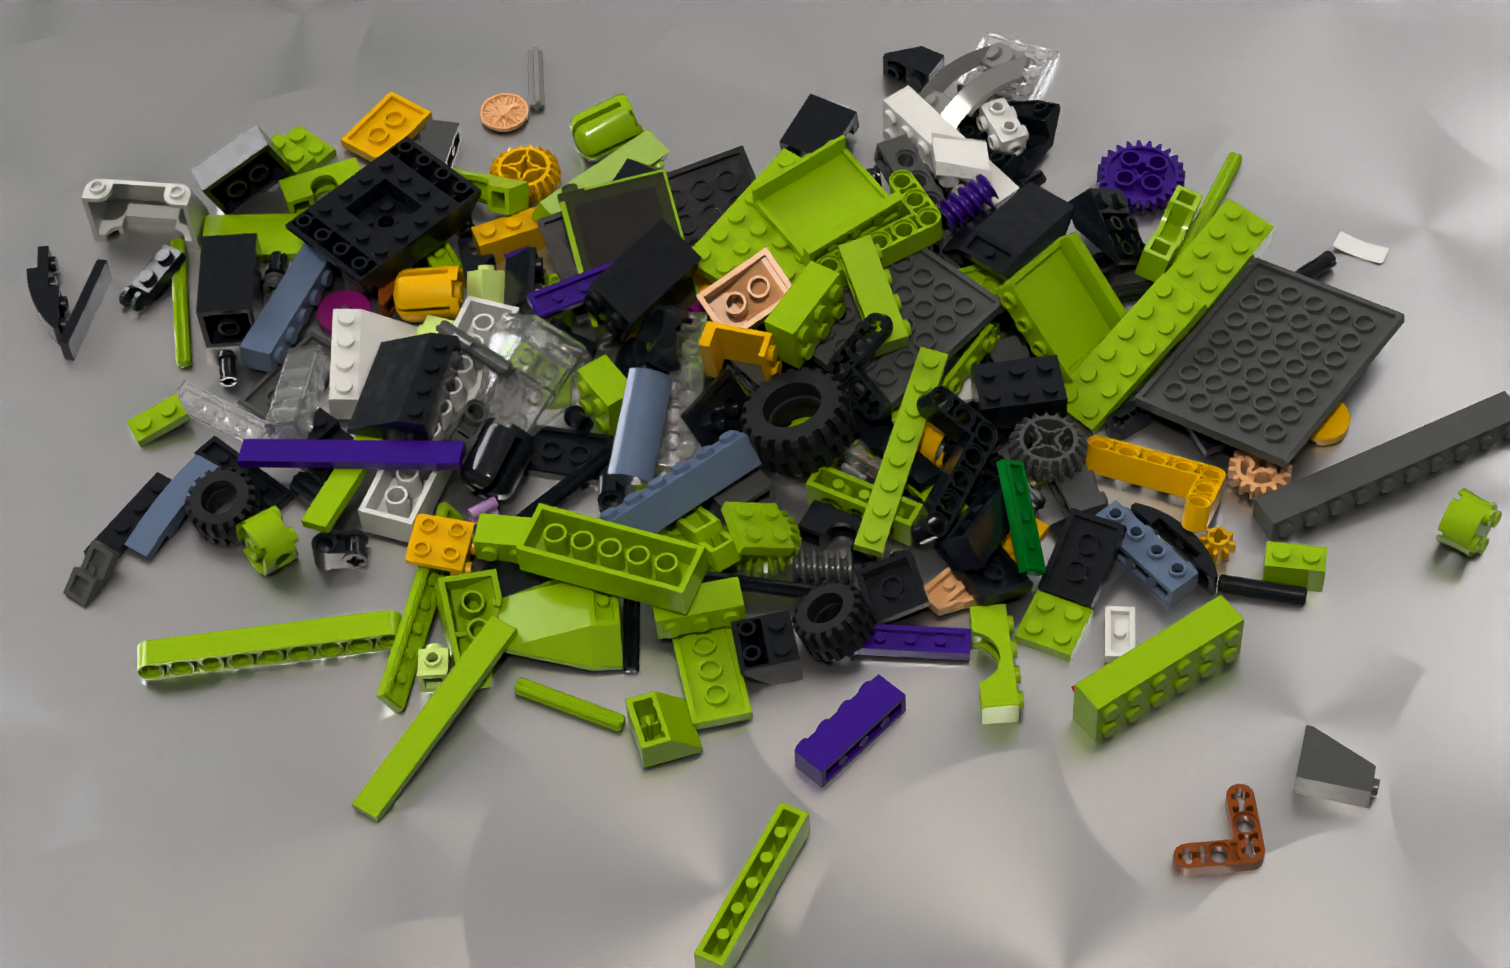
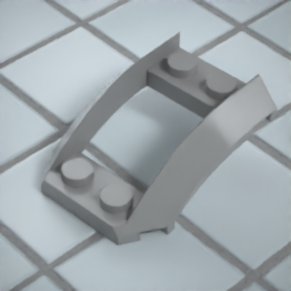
M997 42L992 46L967 53L946 65L926 84L919 95L955 129L960 131L957 126L966 115L971 117L994 93L1014 82L1021 84L1024 81L1021 77L1024 68L1028 69L1031 60L1022 52ZM981 65L989 69L967 83L953 99L942 94L955 80L966 72Z

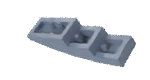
M196 454L159 494L124 545L152 560L165 537L172 538L185 515H187L185 499L186 496H190L188 492L190 486L196 485L195 480L198 477L203 478L206 476L205 472L209 470L215 472L219 466Z

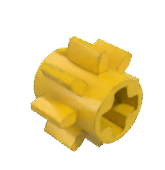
M1222 526L1211 529L1207 528L1206 535L1199 537V540L1210 553L1214 563L1223 560L1229 561V553H1235L1236 542L1233 541L1234 533L1228 532Z

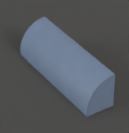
M629 368L608 469V475L622 486L648 485L649 481L653 479L673 378L665 373L647 368Z

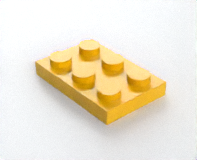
M390 91L340 139L342 147L372 162L406 136L413 139L426 126L428 119H433L432 113Z

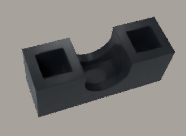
M814 499L798 524L802 543L820 551L828 549L830 544L837 540L852 542L850 550L854 559V565L859 567L867 562L884 560L888 558L893 550V531L890 532L882 558L853 550L862 518L857 514L847 513L837 509L830 503H823Z

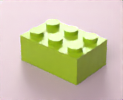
M810 261L764 321L766 332L773 334L775 345L778 346L779 360L800 369L806 360L811 359L820 341L827 338L835 321L842 318L846 305L840 273Z

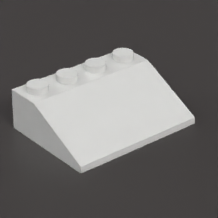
M333 309L329 409L331 416L335 419L352 418L381 342L415 336L418 326L363 309Z

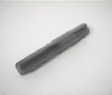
M443 320L440 325L436 326L438 334L458 336L460 348L463 352L503 378H509L514 373L515 368L510 361L450 322Z

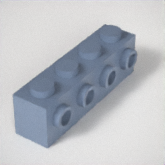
M1115 500L1096 514V516L1127 527V532L1115 560L1170 609L1197 590L1199 573L1195 566L1181 558L1172 545L1164 543L1150 526L1144 525L1138 520L1130 508L1124 507Z

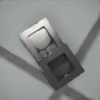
M92 541L81 567L73 568L63 593L80 604L89 606L109 578L120 553L100 541Z

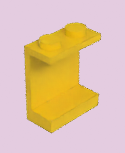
M706 322L698 346L707 376L717 377L725 359L761 366L766 382L772 379V375L778 372L779 375L781 374L782 361H779L778 346L775 345L772 333L716 322Z

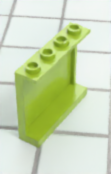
M844 135L835 140L828 141L823 147L804 155L799 161L789 167L782 168L777 174L758 182L751 188L753 206L806 266L810 261L817 263L820 257L838 249V245L859 239L902 216V198L896 192L889 195L846 148V137Z
M1076 231L1059 237L995 290L1001 304L1013 318L1017 329L1029 343L1033 354L1037 357L1058 356L1064 382L1074 379L1072 374L1127 314L1124 306Z

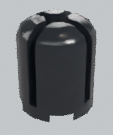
M488 418L478 434L479 437L475 445L468 453L461 467L460 478L471 492L476 490V494L483 499L495 497L497 501H503L513 495L537 445L533 446L530 442L533 437L517 425L512 423L510 428L496 424L497 418Z

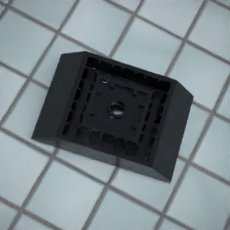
M406 136L285 224L287 230L359 285L384 288L396 279L400 271L412 267L466 225L482 192L477 186ZM385 223L393 224L391 227H380Z

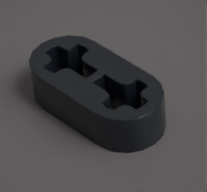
M1135 400L1107 416L1105 433L1109 438L1119 441L1127 439L1149 426L1154 420V413L1135 406Z

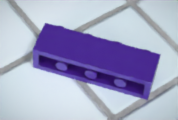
M879 674L871 681H866L852 699L845 700L830 719H824L808 739L804 738L797 744L794 750L795 767L823 788L906 712V695Z

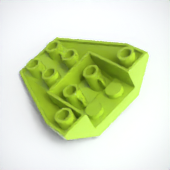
M555 579L502 597L499 620L515 627L518 632L504 653L590 671L623 669L618 596Z

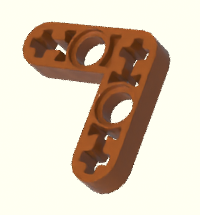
M1235 784L1229 787L1226 792L1225 807L1232 839L1179 845L1173 854V867L1177 873L1183 876L1251 871L1262 866L1265 857V846L1255 795L1249 786ZM1235 796H1241L1242 800H1245L1243 811H1239V802L1235 799ZM1241 821H1247L1253 825L1254 829L1250 832H1242L1236 825ZM1251 842V851L1255 858H1249V855L1246 854V843ZM1215 851H1221L1227 855L1228 859L1218 863L1211 859L1210 854ZM1201 853H1204V854H1205V855H1204V863H1201V861H1202V857H1200V854H1201ZM1183 856H1189V859L1192 860V863L1186 864V861L1183 859Z

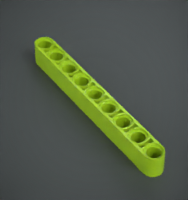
M383 610L146 640L137 646V674L143 679L154 680L391 650L402 617L397 611Z

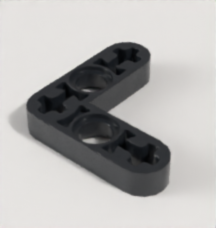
M881 313L869 314L832 356L827 366L828 373L833 374L843 383L849 399L864 417L878 422L889 418L892 406L889 399L864 372L862 367L892 333L893 322L891 318ZM876 321H881L879 324L880 331H875L877 329ZM862 339L865 343V351L858 355L855 351V344L858 340ZM840 363H845L843 366L844 373H839L841 371ZM861 380L864 383L865 389L862 395L857 396L854 392V386L856 382ZM871 402L880 403L878 406L879 414L874 413L876 408Z

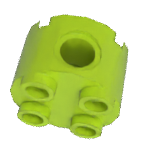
M1463 488L1458 492V495L1462 497L1459 500L1453 498L1448 505L1438 527V530L1443 532V534L1436 535V540L1444 545L1456 548L1469 557L1476 553L1482 555L1489 543V539L1486 537L1491 527L1495 528L1498 525L1502 512L1497 510L1498 506L1496 503L1486 501Z
M277 506L265 509L236 525L239 543L245 541L246 548L242 550L250 564L259 574L264 573V576L299 557L298 550L295 547V543L299 542L297 533L291 526L286 527Z

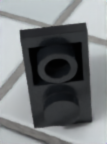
M923 46L888 52L883 56V75L919 90H922L944 68V55Z

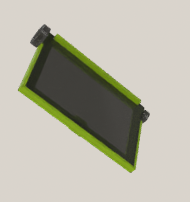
M665 169L578 189L575 183L567 184L561 188L562 193L557 194L578 274L617 260L662 218L684 239ZM695 276L686 282L663 305L672 304L685 311L689 306L693 305L698 300L696 295L699 294ZM588 312L599 350H612L625 343V340L622 341L618 336L613 337L606 330L605 323L598 316L594 317ZM639 326L635 331H633L632 333L638 332L640 326Z

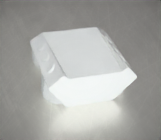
M931 133L934 175L941 186L946 188L955 187L960 181L969 180L977 183L976 175L978 174L985 176L991 183V170L986 141Z

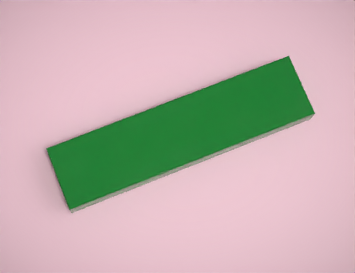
M1010 459L999 460L996 463L1019 574L1041 576L1046 574V567L1024 462Z

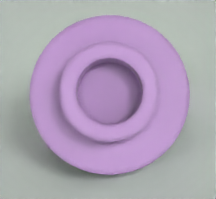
M490 497L468 509L470 520L475 523L476 527L480 513L499 515L497 508L499 505L496 498Z

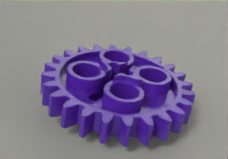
M1137 140L1136 146H1132L1127 141L1126 148L1116 145V152L1108 150L1107 157L1102 156L1101 164H1098L1097 183H1099L1098 188L1121 189L1122 193L1127 197L1131 213H1134L1136 208L1140 209L1142 214H1145L1146 208H1150L1153 213H1156V206L1164 210L1166 209V203H1169L1177 185L1184 187L1186 171L1183 170V162H1178L1179 156H1171L1170 148L1162 151V144L1154 148L1151 141H1148L1146 146H1143L1140 140Z

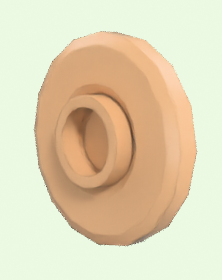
M513 93L493 95L485 100L480 109L482 123L488 129L497 132L516 130L524 125L529 116L527 102L521 96Z

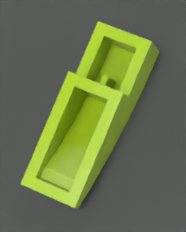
M696 506L673 521L688 542L705 546L707 563L718 572L744 559L743 555L738 554L731 534L723 529L720 519L702 506Z

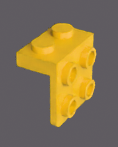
M418 514L405 554L406 563L450 571L451 576L472 573L473 562L470 561L472 555L476 556L473 543L475 523L428 514Z

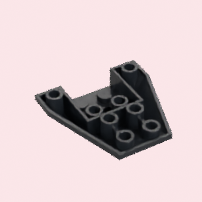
M1040 100L1007 101L1009 106L1014 107L1018 121L1021 125H1025L1029 134V139L1026 141V149H1023V152L1018 156L990 149L987 132H980L977 126L976 118L979 117V109L971 117L966 115L957 126L960 129L959 132L967 139L986 141L989 160L1006 176L1024 179L1053 146L1061 108L1059 104Z
M1029 181L960 228L941 250L942 254L963 266L970 260L1004 279L1006 282L1055 240L1066 235L1075 206Z

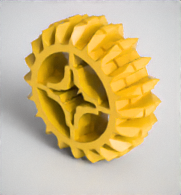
M519 143L516 149L509 147L507 153L500 151L499 158H493V165L490 166V175L528 182L530 208L532 204H539L543 199L557 191L558 186H560L561 167L555 155L550 153L549 149L543 151L541 145L533 148L531 143L527 147H522Z

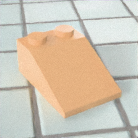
M766 247L704 289L696 297L713 322L756 330L764 323L792 284Z

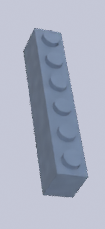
M306 243L303 244L240 344L239 348L243 366L274 374L278 365L284 362L286 352L291 344H295L302 326L308 323L310 313L315 306L319 305L326 287H330L332 284L333 276L338 268Z
M736 430L727 431L713 445L704 446L695 452L696 456L690 460L675 464L671 468L672 471L665 476H659L649 481L648 487L642 491L627 495L622 504L604 510L598 519L657 533L762 463L751 445L747 434Z

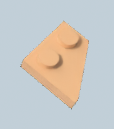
M949 566L924 586L931 604L928 608L938 616L971 606L981 605Z

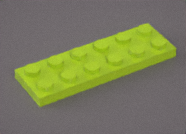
M1163 273L1072 374L1074 379L1064 383L1068 398L1067 414L1095 435L1106 422L1107 416L1121 406L1208 309L1206 304Z

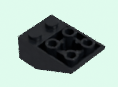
M1089 188L1068 201L1075 206L1072 216L1075 229L1116 264L1138 265L1146 244L1142 241L1138 231V224L1132 217L1127 197L1122 193L1121 189Z

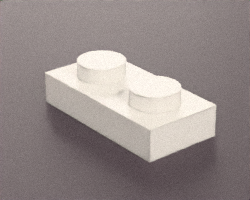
M1105 606L1104 663H1110L1135 648V607Z

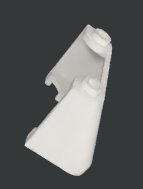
M95 179L85 186L81 197L95 241L108 242L109 234L113 231L119 230L120 233H125L127 223L175 226L176 237L184 236L186 248H200L205 216L209 215L206 204L186 185Z

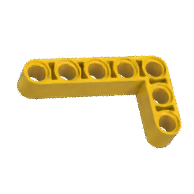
M1096 435L1087 439L1088 449L1085 464L1088 470L1092 469L1094 474L1186 498L1181 521L1182 527L1191 532H1203L1208 528L1221 501L1226 477L1223 469L1104 436Z

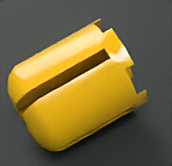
M458 265L411 268L400 271L394 282L393 297L396 305L395 309L401 320L408 324L424 323L427 315L455 321L464 303L463 288H466L463 268H459Z

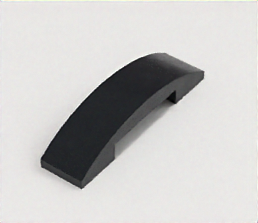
M1132 504L1131 510L1135 517L1144 525L1150 526L1156 535H1159L1172 545L1179 554L1191 562L1199 573L1197 583L1211 596L1215 594L1218 580L1217 569L1210 553L1193 532L1183 528L1181 522L1172 516L1144 504Z

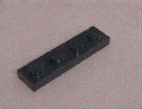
M157 472L93 541H100L119 552L120 558L129 548L124 544L133 530L172 479ZM89 546L83 551L85 556Z

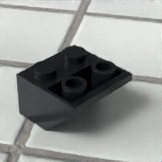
M529 247L506 259L504 304L519 307L520 312L534 316L526 295L541 289L542 285H546V269H543V258L538 257L536 247Z
M790 610L730 622L741 675L772 685L803 679Z

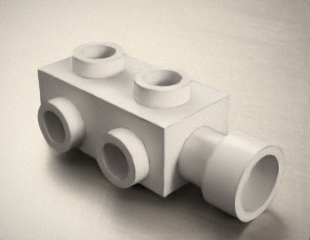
M993 94L978 108L979 117L976 118L978 129L980 132H987L990 149L1018 156L1023 152V149H1026V141L1029 139L1027 128L1018 121L1014 107L1009 106L1004 97L996 99V96Z

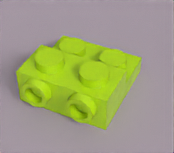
M297 125L285 136L276 133L270 138L281 149L294 171L286 178L324 167L337 156L335 148L300 125Z

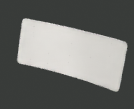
M1343 231L1339 232L1333 244L1334 247L1345 253L1380 264L1383 263L1389 251V248L1364 242Z

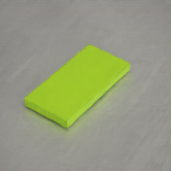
M301 213L205 216L203 236L257 233L264 261H270V254L274 251H281L280 260L283 253H286L287 260H294L304 244L301 239L287 230L285 224Z

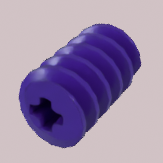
M982 174L976 175L977 183L972 180L967 181L968 190L960 186L957 189L958 195L951 192L948 195L949 202L945 199L939 201L940 208H937L941 213V218L953 232H957L956 222L965 226L964 217L966 215L974 220L975 209L983 214L984 203L993 207L992 198L999 199L993 186Z

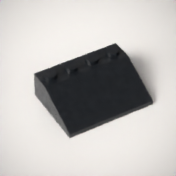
M430 332L381 342L348 425L347 433L386 440L432 441L462 361L458 336Z

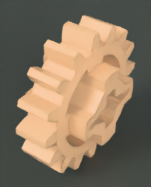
M1235 450L1234 458L1229 460L1228 478L1231 479V487L1239 486L1238 494L1242 495L1247 492L1249 493L1250 500L1255 495L1263 496L1291 482V464L1283 468L1239 450Z

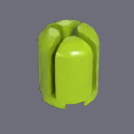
M617 94L575 114L570 120L572 138L585 160L591 163H598L643 132L641 124L638 125L632 111L633 107L625 94Z

